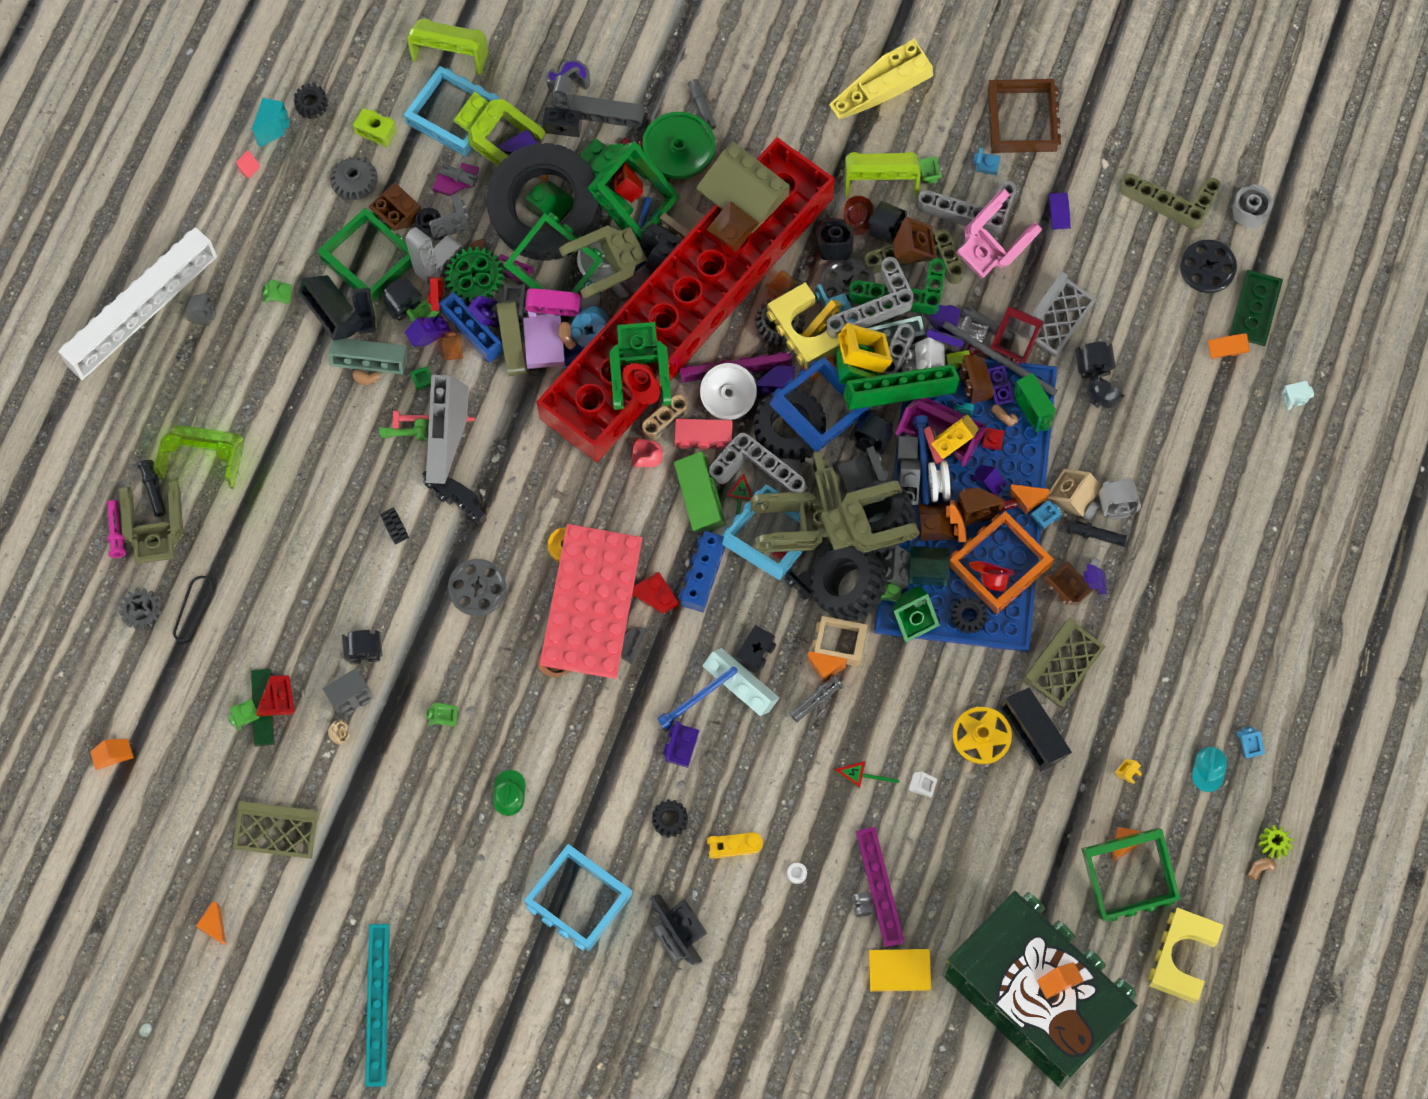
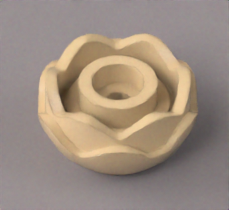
M342 720L334 721L328 729L329 738L339 745L345 743L349 738L348 725Z

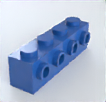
M453 292L439 303L441 313L488 363L503 352L501 339L497 335H493L489 326L481 324L467 309V304L461 297H458Z
M704 531L703 537H699L697 542L698 552L693 554L691 560L692 570L687 572L685 577L686 587L681 589L679 595L682 607L704 613L726 548L722 545L724 536Z

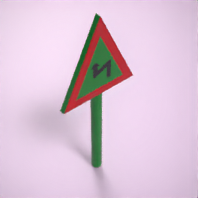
M745 474L742 475L726 496L738 499L736 515L740 514L741 501H750L752 498Z
M866 761L834 769V771L858 788L861 786L862 777L892 783L900 782L898 779L864 774Z

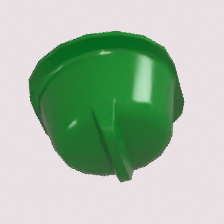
M505 770L496 777L493 791V806L501 815H515L523 807L526 784L523 775L518 771Z

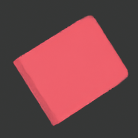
M249 150L236 161L239 172L247 178H250L260 168L259 163Z

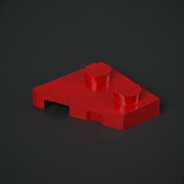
M430 277L428 304H431V311H439V303L443 298V278Z
M660 572L633 587L632 596L638 598L647 606L653 607L661 614L679 605L678 600Z
M270 676L256 716L293 715L295 709L290 676Z

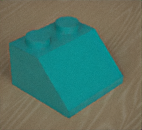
M262 97L252 127L259 147L283 136L286 129L289 128L290 118L288 117L284 102Z

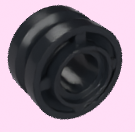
M431 207L421 209L415 219L417 228L428 237H433L430 226L426 222L440 218V213Z

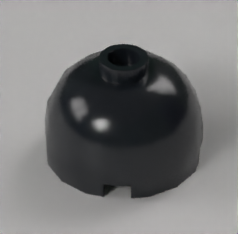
M1095 373L1088 383L1087 393L1091 398L1089 402L1097 408L1099 406L1112 408L1125 397L1106 379L1101 378L1098 373Z

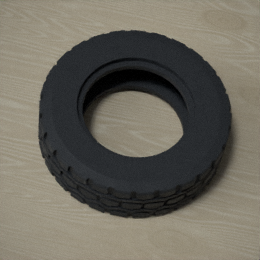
M536 143L519 148L518 151L515 150L495 169L492 180L490 179L487 188V211L495 231L513 251L517 249L532 230V227L525 225L518 219L516 199L521 188L529 180L537 176H558L572 186L574 204L568 217L561 223L563 226L564 224L570 226L574 230L572 233L577 237L585 236L597 230L603 208L587 189L596 176L591 167L578 153L567 149L565 146L554 145V143ZM554 227L539 229L520 255L534 260H557L564 258L559 248L571 241Z

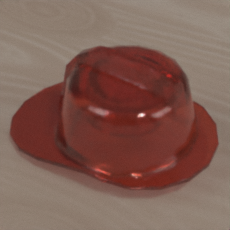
M853 196L846 202L843 220L849 226L850 224L852 225L854 235H864L871 229L868 222L874 211L872 202L864 196Z

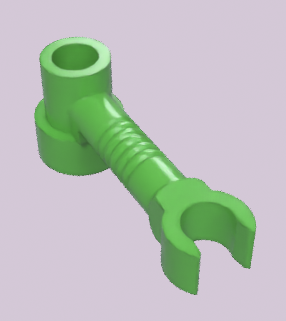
M416 419L414 421V428L409 429L379 428V435L381 438L416 436V440L425 441L428 439L429 420Z

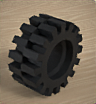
M310 83L307 84V87L302 85V90L298 88L297 93L294 94V103L298 113L302 114L304 118L308 116V119H312V116L318 118L317 114L322 116V111L326 112V107H328V100L324 89L322 90L321 86L317 87L316 84H313L312 87ZM309 97H316L318 99L317 103L310 106L305 105L304 101Z
M394 507L380 514L395 545L409 538Z
M967 596L964 600L962 598L959 599V602L955 603L952 610V624H955V628L957 630L960 629L961 633L964 631L967 634H970V632H973V634L977 633V630L980 631L985 625L987 619L985 604H981L980 599L976 601L975 597L969 599V596ZM966 609H972L976 612L977 618L972 622H967L962 618V612Z
M668 799L667 802L661 801L660 805L655 806V810L652 813V822L656 832H659L661 836L666 835L667 838H670V836L677 837V834L681 835L688 824V814L683 804L677 803L676 800L670 801ZM674 812L678 816L677 822L671 826L664 824L662 817L665 813Z

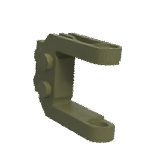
M605 226L559 248L562 257L570 252L575 253L600 242L601 248L612 270L615 272V274L581 289L580 292L584 299L626 281L633 276L636 265L647 260L631 227L619 231L610 226Z
M821 451L814 452L813 471L817 487L814 488L816 500L822 503L824 512L840 508L842 499L838 487V474L835 473L833 467L828 468L826 457L822 458ZM825 537L826 543L833 547L829 537Z
M178 479L168 480L170 490L168 492L170 523L148 524L136 528L131 486L120 487L122 534L126 543L134 548L136 564L175 559L174 545L184 535L181 492Z
M891 481L847 493L840 508L821 514V519L834 550L853 545L855 549L866 553L912 540L920 534L915 523L875 534L871 533V527L862 506L882 501L886 497L897 493L900 494L902 489L898 481Z
M809 492L757 494L750 499L751 509L756 513L799 512L801 531L775 532L755 537L756 549L760 552L814 550L822 542V537H829L821 519V514L824 512L822 503L817 501L816 497Z

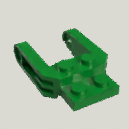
M595 138L579 156L587 162L597 177L624 145L610 144L606 146ZM629 156L625 162L643 179L650 181L632 157ZM607 187L627 213L631 215L634 212L632 206Z
M655 322L617 325L618 344L610 351L614 410L624 409L621 365L627 366L632 363H659L662 406L672 405L667 347L660 341H657Z

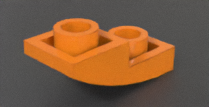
M1247 334L1208 340L1212 360L1250 352Z
M950 500V506H946V517H950V524L958 523L954 525L955 536H958L959 542H966V527L963 515L955 500Z

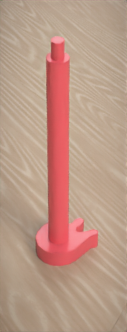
M393 411V429H399L400 421L429 420V415H400V411ZM467 416V422L475 421V417Z

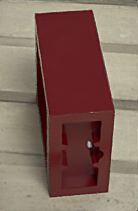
M1009 306L990 348L1002 356L1007 355L1011 357L1010 361L1016 364L1027 363L1045 321ZM1011 316L1036 327L1023 356L999 346Z

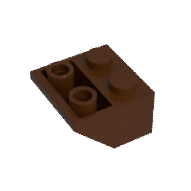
M394 183L369 205V208L394 231L411 227L416 222L417 213L421 210V206L397 183Z
M963 355V361L960 363L959 377L961 382L964 381L965 383L964 393L966 398L970 399L971 404L993 399L994 389L984 358Z

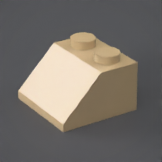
M1063 469L1049 490L1046 501L1050 500L1052 504L1055 503L1068 514L1083 516L1102 486L1090 472Z

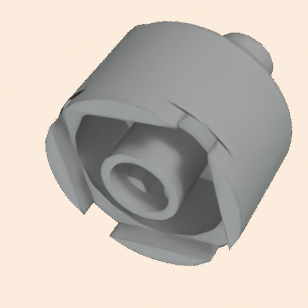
M1256 184L1241 188L1232 207L1233 219L1245 227H1260V225L1266 222L1273 205L1269 191L1263 186Z
M1131 478L1116 482L1106 481L1102 484L1103 487L1099 490L1098 495L1105 517L1108 515L1109 519H1123L1131 516L1130 512L1135 510L1137 513L1141 509L1137 488Z

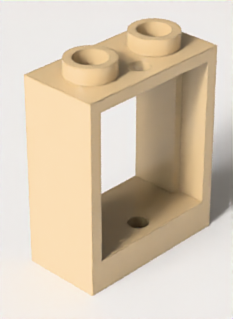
M822 616L821 622H817L815 633H818V638L813 640L811 651L847 658V665L860 667L868 625ZM825 626L858 632L854 655L821 649Z

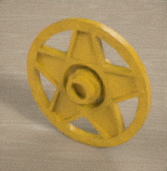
M975 707L965 711L957 719L953 728V742L956 750L963 758L975 764L984 765L998 761L1007 753L1012 740V731L1007 719L1000 712L988 707ZM976 712H987L980 721L969 716ZM997 717L1005 725L1007 733L995 729ZM961 723L967 734L958 741L957 730ZM1006 745L1001 753L992 758L993 746ZM976 749L981 759L973 758L964 751Z

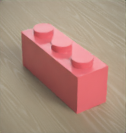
M676 419L675 447L681 449L698 447L701 450L709 448L724 450L732 441L733 421Z

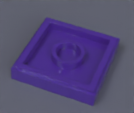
M926 327L925 335L927 337L959 348L963 347L964 341L961 338Z

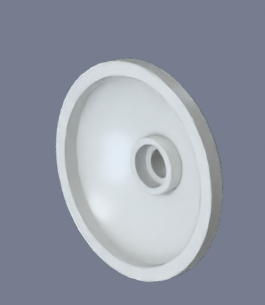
M733 363L717 365L709 370L702 380L700 387L702 403L707 411L717 418L724 420L740 418L752 408L756 400L757 389L754 378L740 365ZM727 389L732 390L731 396L725 394Z

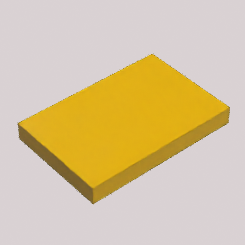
M930 949L869 950L870 992L931 991Z

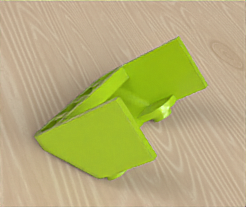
M424 18L418 20L407 35L412 61L416 62L422 45L474 56L477 74H482L489 50L486 36L481 30H471L437 23Z
M911 151L905 153H850L845 158V197H849L850 180L914 179V194L918 196L921 177L919 156Z

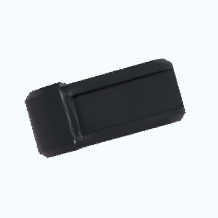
M354 289L352 291L354 308L364 322L358 333H374L377 330V321L371 289Z

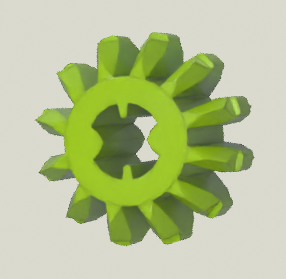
M1272 825L1271 830L1265 828L1264 834L1259 836L1262 840L1259 842V846L1265 847L1262 853L1264 854L1268 851L1269 858H1272L1274 854L1277 859L1281 858V854L1286 857L1288 851H1291L1293 848L1290 844L1293 842V838L1287 837L1290 831L1284 833L1283 826H1280L1277 830L1276 826Z

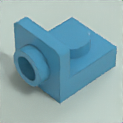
M980 148L979 154L975 153L974 156L975 172L997 176L1001 156L983 153V148Z
M1048 500L1035 510L1031 517L1044 530L1054 521L1060 520L1061 510L1055 503L1052 504Z
M1249 726L1242 728V731L1236 733L1237 737L1241 740L1244 758L1265 754L1261 731Z

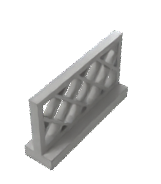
M1064 272L1060 273L1031 314L1043 321L1044 315L1052 314L1054 323H1044L1042 327L1044 337L1037 338L1036 344L1054 357L1057 356L1097 300L1067 279L1068 275ZM1066 285L1073 289L1074 295L1065 296L1063 288ZM1084 297L1090 303L1088 306L1080 307L1078 298ZM1066 299H1075L1076 307L1067 308ZM1062 300L1064 309L1055 310L1053 302ZM1077 311L1078 320L1070 321L1068 312ZM1065 312L1066 321L1057 322L1056 313ZM1025 322L1018 334L1031 339L1032 331L1036 327ZM1067 325L1068 334L1060 335L1058 326ZM1054 326L1056 335L1047 336L1045 327ZM1057 339L1058 348L1054 350L1050 347L1048 340Z

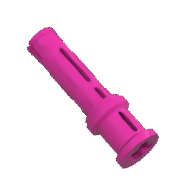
M111 500L107 502L110 531L107 537V541L110 543L108 555L111 558H121L126 555V551L123 546L125 539L121 533L119 501ZM113 514H115L116 525H114Z

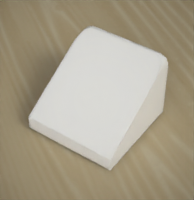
M922 771L915 772L909 791L932 797L937 779Z

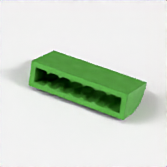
M701 451L675 461V469L693 531H711L727 525L714 478L709 473L710 464L708 457Z

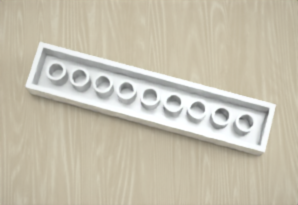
M196 227L192 231H188L182 240L175 243L165 255L160 256L151 268H147L138 280H134L127 290L120 293L110 305L105 306L97 317L92 318L84 329L79 330L75 334L73 339L62 345L58 352L66 366L81 380L86 378L217 258L211 241Z

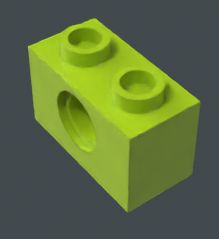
M363 108L353 124L355 134L386 148L397 131L395 121L388 116L383 117L372 109L367 110Z

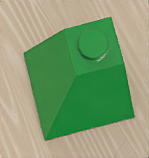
M551 181L536 185L525 197L527 209L541 218L545 212L548 214L551 212L559 218L558 222L560 223L573 208L574 198Z
M920 586L903 593L892 609L905 643L940 626L930 597Z

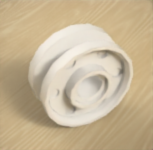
M947 461L941 462L940 470L936 469L934 462H930L928 464L931 501L937 502L939 493H942L944 501H950V477Z

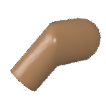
M562 322L559 325L558 336L566 347L571 350L576 346V343L571 338V326L567 322Z
M356 369L352 374L353 379L364 386L381 379L378 372L368 375Z
M998 404L991 408L993 414L1007 426L1012 427L1018 422L1015 414L1009 416Z
M1269 857L1256 860L1247 876L1256 881L1262 870L1273 871L1276 868V863Z

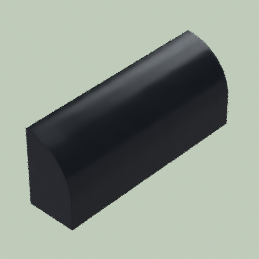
M328 275L302 279L298 293L333 340L351 337L361 329L364 322Z
M1030 687L1005 698L998 706L1040 772L1054 766L1072 753Z

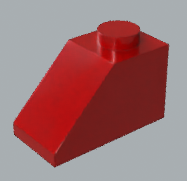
M624 162L613 174L614 188L618 194L630 203H633L635 199L638 200L642 196L643 183L630 166Z

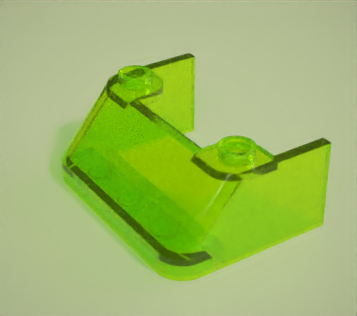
M176 425L162 437L154 466L160 479L165 477L170 453L175 452L179 446L215 450L219 459L228 461L225 479L230 489H234L244 448V441L241 435L232 432Z

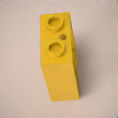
M846 323L837 335L845 364L883 373L891 365L892 357L885 333ZM858 343L874 347L875 353L859 349Z
M967 414L940 433L934 439L932 445L942 459H944L972 439L979 429Z

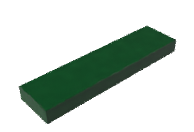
M271 669L251 670L252 701L256 709L259 707L267 681L272 676ZM259 716V719L253 721L254 746L275 745L274 717Z

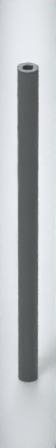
M947 321L944 323V329L1018 375L1025 377L1031 374ZM1036 377L1044 391L1052 396L1056 395L1057 389Z

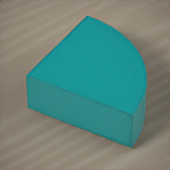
M958 403L954 410L964 415L968 414L971 418L974 405L970 403L961 405Z

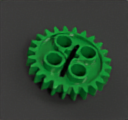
M469 246L468 252L462 249L461 255L455 253L457 258H450L452 265H446L450 270L445 271L447 276L445 282L448 283V290H451V293L454 292L465 302L469 300L470 303L475 297L480 295L494 298L493 292L499 293L497 286L503 287L500 280H505L502 274L505 270L502 267V262L498 261V256H493L492 250L487 253L486 247L480 251L478 246H476L475 251ZM481 263H487L485 267L479 268ZM468 266L466 271H460L462 267ZM483 280H489L487 284H481ZM471 283L470 287L463 288L465 284Z

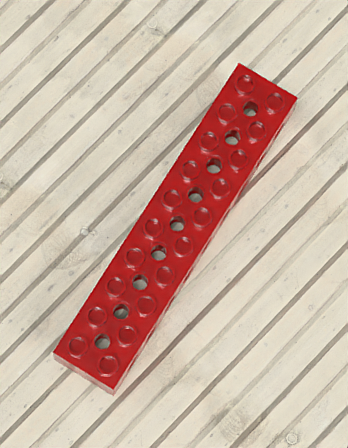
M778 137L771 142L757 160L789 184V196L749 235L737 252H734L707 231L708 227L722 211L715 204L536 401L539 419L596 463L602 459L649 406L639 402L625 384L622 373L626 365H621L624 409L614 410L612 382H610L612 381L610 351L618 344L617 325L655 322L657 341H660L667 347L669 379L671 381L833 200L835 178ZM659 363L646 364L652 368L654 378L660 387ZM589 406H596L592 410L586 409Z

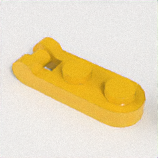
M754 832L708 837L707 844L710 846L709 858L714 859L758 853L763 847V839L758 833ZM717 844H723L724 850H718Z

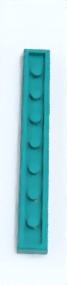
M369 924L365 1087H386L389 924Z

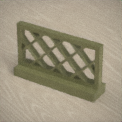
M1071 617L1064 622L1022 678L1024 683L1032 685L1059 707H1062L1106 647L1076 624L1077 621ZM1074 630L1081 634L1082 642L1072 643L1071 634ZM1093 643L1099 648L1095 654H1088L1086 644ZM1083 645L1084 655L1075 656L1073 646ZM1069 646L1071 656L1061 657V647ZM1085 658L1086 667L1084 669H1077L1075 659ZM1072 659L1073 670L1063 671L1062 660ZM1058 661L1060 671L1050 672V662ZM1074 673L1075 682L1073 684H1066L1064 674ZM1060 674L1062 685L1052 686L1051 675ZM1041 676H1047L1049 686L1042 687L1036 681ZM1063 688L1064 697L1061 701L1054 696L1053 689Z
M238 801L237 809L239 811L233 849L312 859L317 821L320 817L319 811ZM243 814L251 815L255 821L248 828L242 823ZM269 817L274 822V825L265 831L260 821ZM284 820H290L294 827L285 833L279 824ZM304 822L312 823L311 831L304 835L299 826ZM258 825L263 833L254 839L249 830ZM277 827L283 835L274 842L268 833ZM297 829L302 838L293 844L287 835ZM246 833L252 842L247 846H239L240 837ZM266 835L272 844L266 849H262L257 844V841ZM286 838L291 847L286 851H280L276 844ZM304 840L309 845L308 854H302L296 848Z

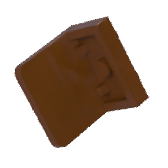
M1069 561L1053 575L1046 574L1044 576L1047 580L1045 584L1052 591L1056 590L1060 594L1058 598L1065 605H1079L1095 590L1089 588L1088 583L1084 582V577Z

